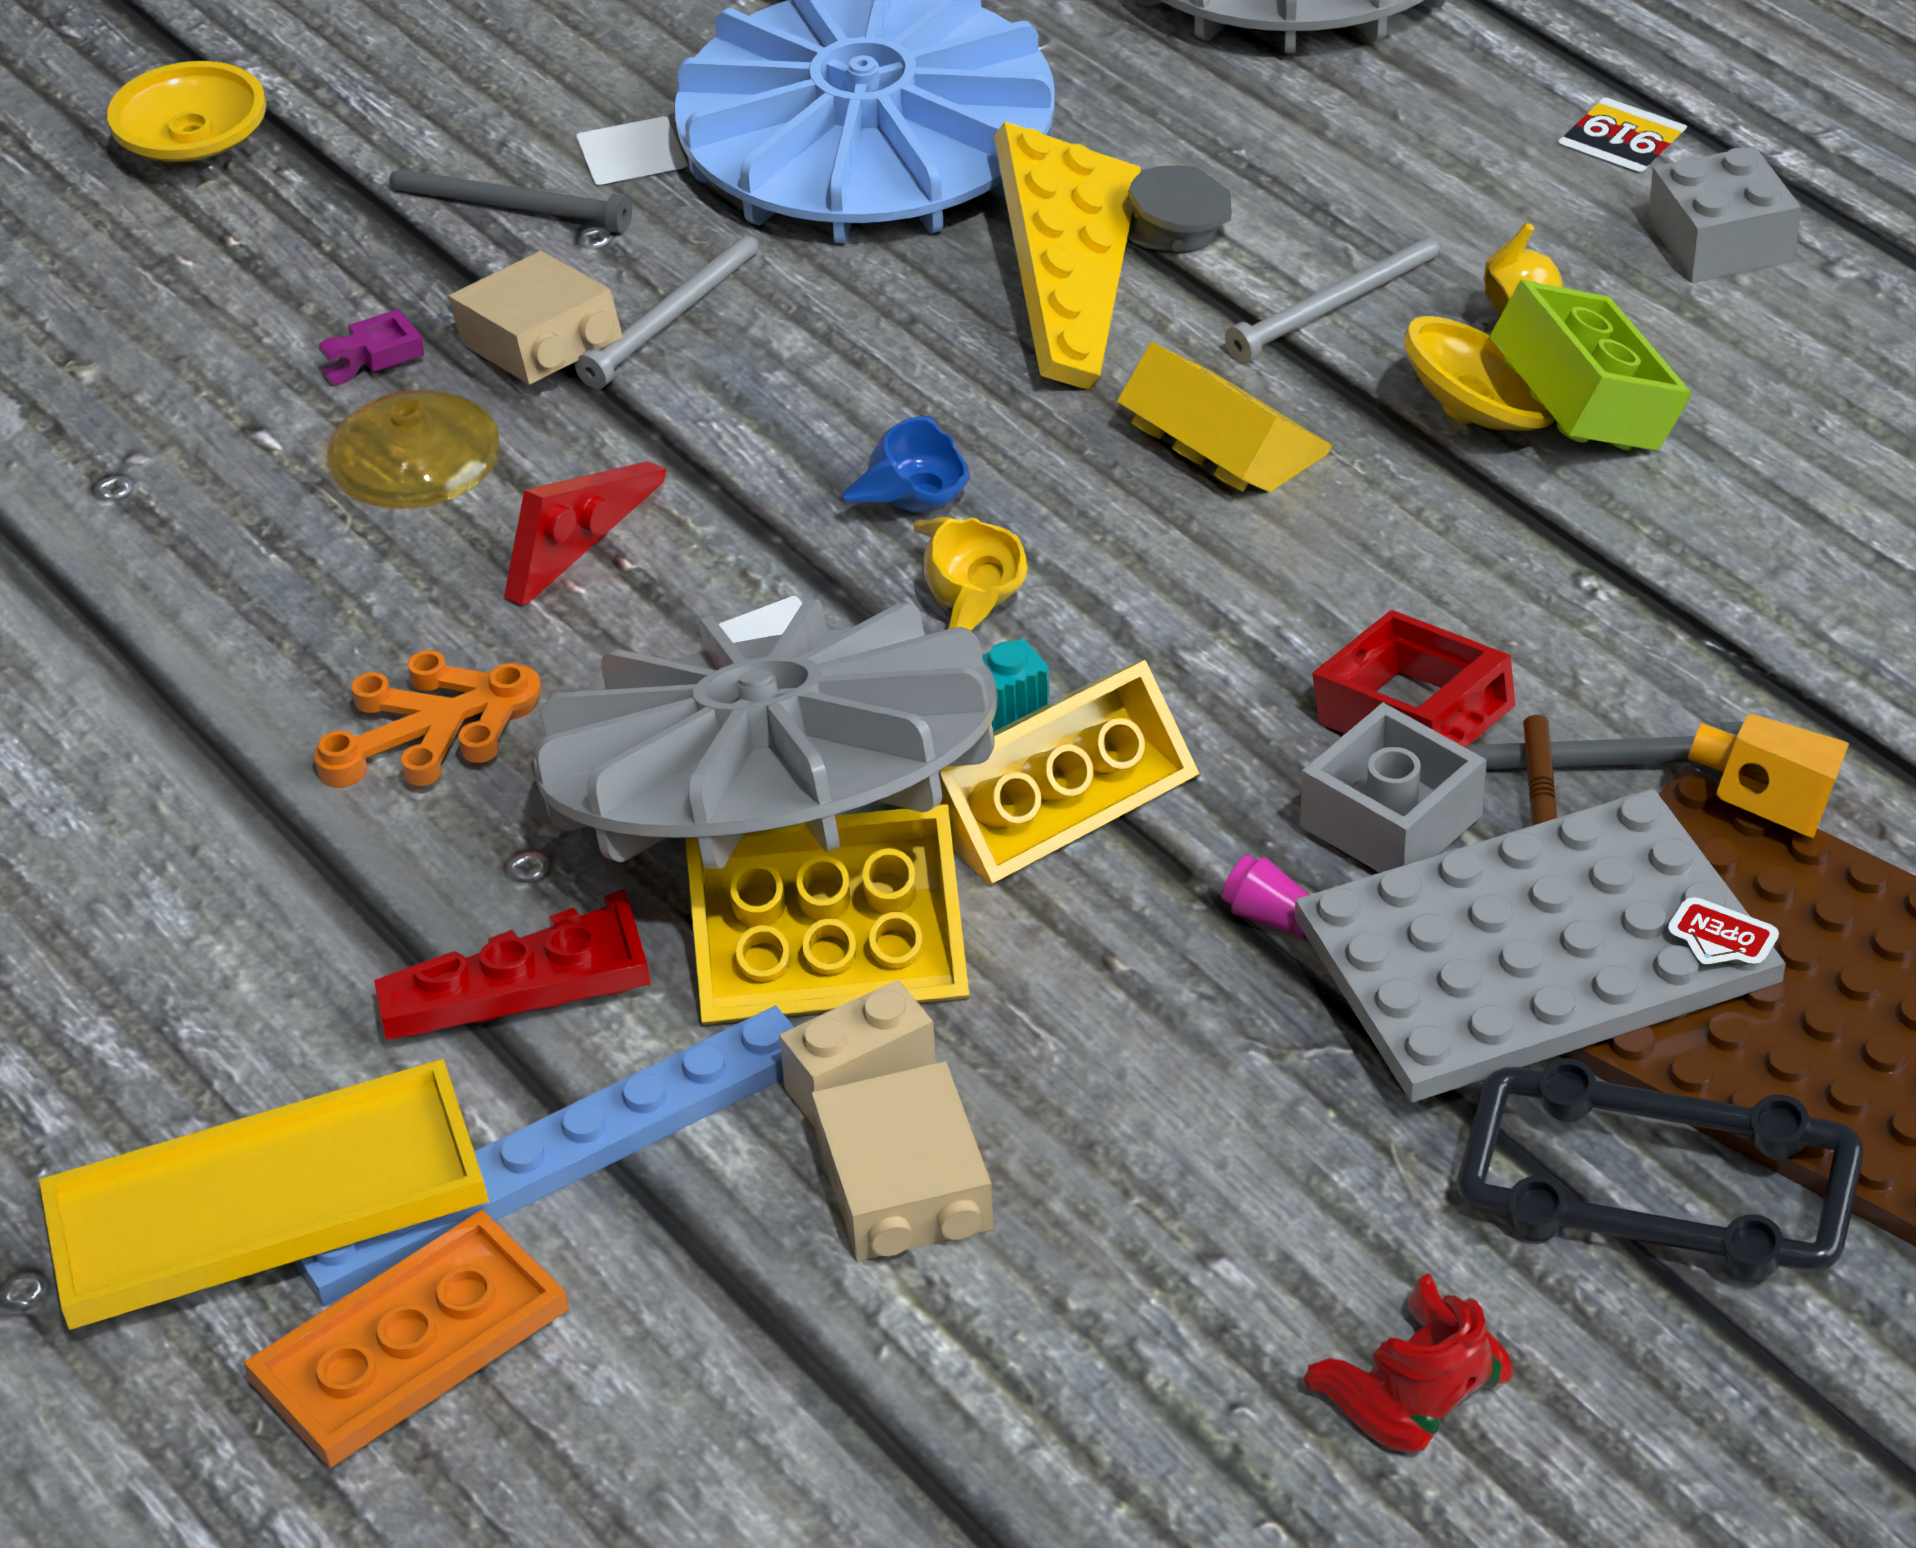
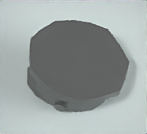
M1172 165L1145 169L1133 179L1128 189L1135 212L1131 216L1127 238L1131 244L1145 249L1179 252L1204 248L1215 240L1218 226L1231 221L1230 191L1197 167Z

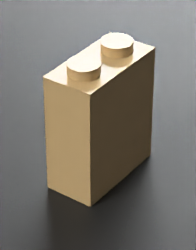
M543 251L528 256L448 295L461 344L529 385L578 361V356L588 349L600 350L623 338L611 289Z
M946 1061L811 1092L816 1140L857 1262L880 1256H893L905 1250L951 1239H964L973 1234L994 1229L991 1181Z

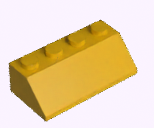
M1142 660L1114 670L994 731L995 746L988 760L977 765L946 766L938 771L942 790V801L939 805L948 804L953 851L988 885L1200 773L1146 660Z

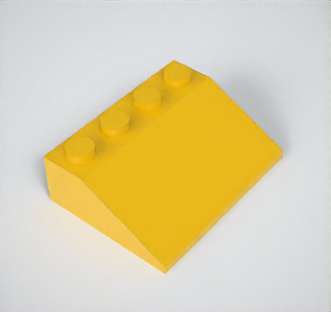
M948 804L938 805L928 812H919L905 808L835 815L840 847L827 852L822 849L804 823L744 833L722 869H706L703 864L698 837H685L702 1026L742 1022L775 1005L785 1017L827 1013L898 979L919 1004L969 999Z

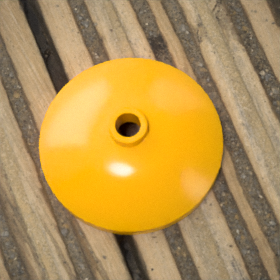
M213 61L181 62L150 70L126 83L111 99L107 110V120L113 138L121 146L137 155L164 162L196 161L226 152L243 142L261 123L266 112V99L260 82L255 76L242 68Z
M1423 316L1411 321L1403 336L1407 358L1424 387L1442 404L1443 410L1450 417L1464 424H1471L1473 422L1483 427L1498 430L1531 431L1550 426L1554 423L1556 419L1544 405L1537 402L1531 396V388L1519 373L1513 371L1505 364V356L1490 339V335L1466 324L1442 317Z

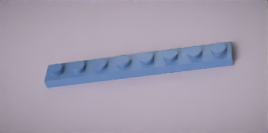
M775 1005L474 1151L489 1198L487 1203L294 1261V1264L322 1306H325L357 1290L481 1209L494 1221H497L784 1079L779 1034L794 1028V1026Z

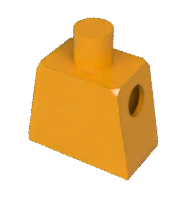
M1747 714L1738 735L1700 723L1688 759L1724 772L1716 792V796L1721 800L1814 838L1849 743L1759 715Z

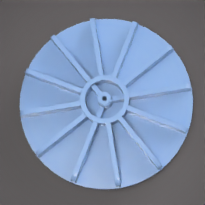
M788 0L749 16L732 8H726L715 19L717 36L706 44L695 57L684 59L678 70L679 86L675 100L676 127L680 142L689 157L690 171L695 179L703 183L713 182L727 193L743 200L745 219L756 225L763 224L775 213L814 221L833 222L835 243H847L852 223L883 222L918 216L930 234L942 231V210L964 203L987 191L1005 197L994 135L1004 121L1024 128L1036 129L1050 137L1052 132L1055 106L1054 82L1049 65L1038 48V33L1028 21L1010 23L1001 16L981 7V0Z

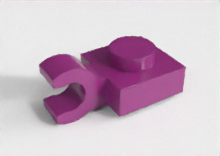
M399 309L348 325L349 336L331 337L318 344L319 350L328 361L339 358L336 363L321 368L322 374L331 385H341L348 382L365 363L374 372L384 368H393L405 361L424 356L423 337Z

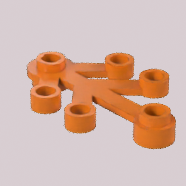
M433 650L420 651L409 659L408 669L411 684L416 689L422 691H431L440 687L465 692L464 694L449 698L389 688L388 679L381 673L368 672L361 674L351 684L354 704L358 710L365 713L386 711L409 716L355 737L350 732L336 730L325 734L319 740L318 746L314 751L318 778L323 784L335 788L354 785L366 775L368 768L366 758L425 735L421 744L411 746L403 752L401 762L404 778L408 783L415 786L432 784L441 776V762L463 720L481 712L483 714L480 721L471 722L460 730L459 742L462 756L467 761L473 763L487 762L497 755L499 751L498 739L508 720L522 718L531 713L536 707L537 699L541 694L539 675L530 667L515 663L499 665L489 672L446 666L444 656Z

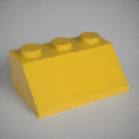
M1153 341L1150 342L1117 400L1118 403L1136 413L1131 421L1133 425L1160 440L1165 432L1177 439L1172 447L1173 450L1199 465H1203L1205 459L1208 458L1218 465L1213 475L1243 492L1249 483L1265 491H1273L1325 457L1333 446L1211 370Z

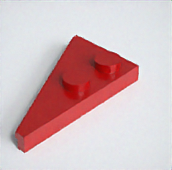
M646 461L524 490L504 598L522 606L529 604L663 484L667 469Z

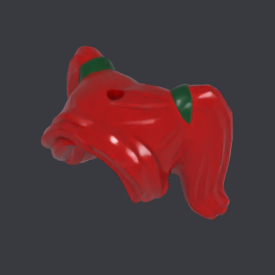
M1429 1273L1418 1279L1409 1295L1407 1306L1416 1321L1423 1328L1417 1331L1407 1342L1392 1337L1382 1342L1373 1353L1375 1365L1369 1373L1346 1361L1328 1358L1308 1364V1370L1304 1375V1383L1308 1389L1322 1392L1330 1397L1367 1435L1390 1450L1413 1454L1426 1449L1438 1431L1441 1418L1451 1412L1464 1397L1474 1393L1481 1387L1493 1388L1497 1385L1508 1383L1514 1373L1509 1354L1499 1341L1487 1331L1485 1315L1479 1303L1472 1298L1462 1301L1456 1295L1451 1296L1449 1294L1442 1298L1437 1291L1435 1281Z

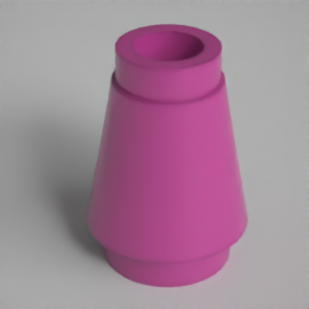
M1249 854L1243 856L1228 876L1221 893V899L1232 905V914L1291 935L1294 934L1303 940L1307 939L1295 919V899L1310 894L1267 857L1257 860Z

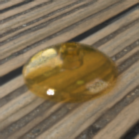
M408 389L374 398L351 412L331 435L327 447V460L333 480L338 487L351 497L379 507L418 508L448 501L466 493L479 484L491 472L497 462L500 452V440L494 419L477 403L461 395L444 390Z

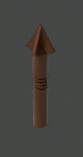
M1531 715L1523 721L1532 826L1557 818L1549 720L1543 715Z

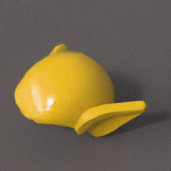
M1527 222L1523 224L1514 237L1495 251L1485 262L1484 291L1487 298L1491 300L1492 306L1500 314L1503 313L1520 280L1563 287V280L1559 269L1550 257L1531 249H1525L1535 229L1532 224Z
M936 517L929 520H918L913 524L915 532L931 537L923 556L924 575L926 583L937 603L952 610L948 629L964 627L971 631L987 617L992 608L1003 603L1019 589L1027 578L1028 566L1023 545L1019 537L1008 529L982 523L976 518L956 520L950 517Z

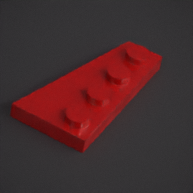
M622 889L605 895V907L579 916L574 907L549 916L550 927L520 938L513 930L490 937L480 953L465 958L458 952L452 951L375 979L374 983L386 1040L405 1036H422L433 1030L471 1022L484 1023L500 1016L538 1008H555L566 1002L604 994L617 995L629 989L651 985L648 963L626 890Z

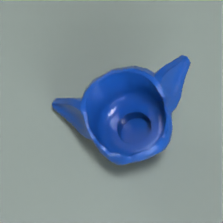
M920 415L903 420L881 436L869 457L868 470L842 492L841 499L847 503L889 502L895 507L909 512H930L942 509L952 503L970 480V472L966 462L956 449L952 436L943 433L931 416Z

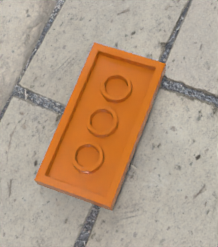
M481 1209L244 1361L248 1380L322 1461L329 1468H332L569 1310L567 1293Z

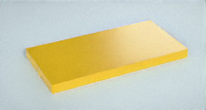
M444 1058L39 1179L61 1309L69 1330L489 1202L484 1180Z

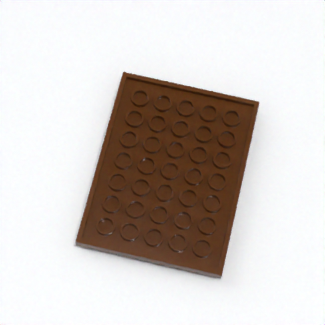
M1686 765L1658 795L1750 917L1777 928L1779 936L1773 947L1786 963L1783 982L1557 1056L1563 1059L1570 1058L1584 1062L1592 1069L1595 1076L1608 1083L1754 1107L1757 1102L1767 1096L1787 1095L1800 1101L1805 1106L1809 1117L1835 1121L1849 1126L1857 1133L1863 1145V1159L1852 1213L1916 1247V876L1818 828L1814 838L1721 800L1716 796L1720 781ZM1688 1125L1819 1196L1825 1197L1834 1154L1833 1150L1805 1145L1794 1156L1777 1160L1767 1157L1758 1150L1750 1135Z

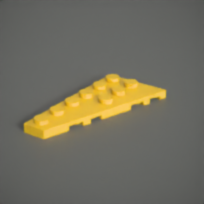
M1004 121L995 133L994 141L1040 376L1089 390L1101 374L1134 206L1128 194V189L1133 179L1140 173L1141 167L1089 150L1080 144H1071L1044 135L1036 129L1024 128Z

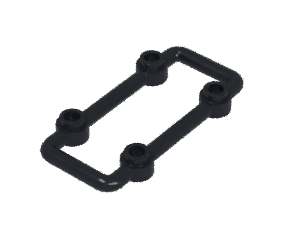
M1565 1058L1551 1062L1543 1071L1521 1067H1505L1494 1071L1486 1078L1481 1088L1459 1169L1457 1189L1462 1200L1469 1207L1485 1213L1510 1217L1513 1228L1530 1240H1547L1557 1234L1563 1227L1724 1256L1728 1268L1736 1275L1746 1280L1758 1281L1770 1276L1779 1267L1819 1272L1830 1268L1840 1259L1845 1248L1863 1159V1145L1857 1133L1849 1126L1835 1121L1809 1117L1805 1106L1791 1096L1781 1094L1770 1095L1761 1099L1754 1107L1597 1081L1592 1069L1587 1064L1576 1059ZM1510 1094L1538 1098L1549 1115L1561 1122L1567 1123L1582 1119L1595 1108L1750 1135L1758 1150L1767 1157L1777 1160L1794 1156L1805 1145L1831 1149L1834 1151L1816 1240L1813 1243L1783 1238L1782 1232L1775 1222L1767 1217L1755 1214L1738 1217L1727 1227L1567 1199L1563 1188L1556 1181L1545 1176L1526 1177L1518 1181L1512 1188L1486 1184L1485 1181L1507 1098Z

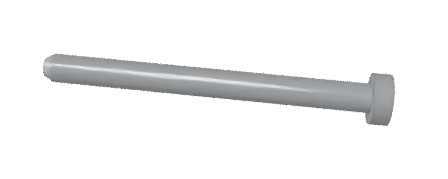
M752 235L742 236L623 331L622 339L601 350L590 348L578 356L579 360L575 362V369L579 378L586 385L597 390L605 387L613 380L615 375L614 368L754 256L758 251V240Z
M1424 238L1253 326L1246 322H1240L1228 328L1225 332V344L1230 355L1241 364H1247L1261 355L1263 345L1435 258L1440 251V244L1434 238Z

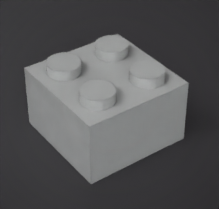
M1755 146L1733 148L1728 152L1699 158H1685L1675 163L1653 167L1647 221L1691 283L1794 262L1801 206Z
M1381 703L1302 770L1300 826L1380 873L1436 856L1482 816L1487 759L1391 706Z

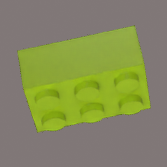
M1520 280L1489 336L1505 356V364L1513 371L1519 373L1531 388V396L1537 402L1544 405L1556 419L1558 430L1566 437L1577 442L1585 443L1591 439L1609 442L1624 450H1632L1633 447L1659 451L1693 394L1610 296Z

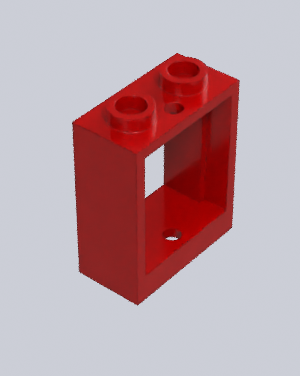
M1392 609L1312 673L1319 723L1344 734L1381 703H1385L1466 748L1516 706L1510 654ZM1399 672L1440 688L1418 708L1377 692L1380 687Z

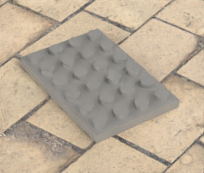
M1654 788L1295 899L1296 921L1411 1103L1484 1080L1494 1071L1505 1067L1527 1066L1783 982L1786 964L1774 947H1772L1766 959L1758 964L1732 960L1704 965L1696 958L1686 940L1670 933L1668 926L1682 902L1692 897L1701 898L1749 917L1750 915Z

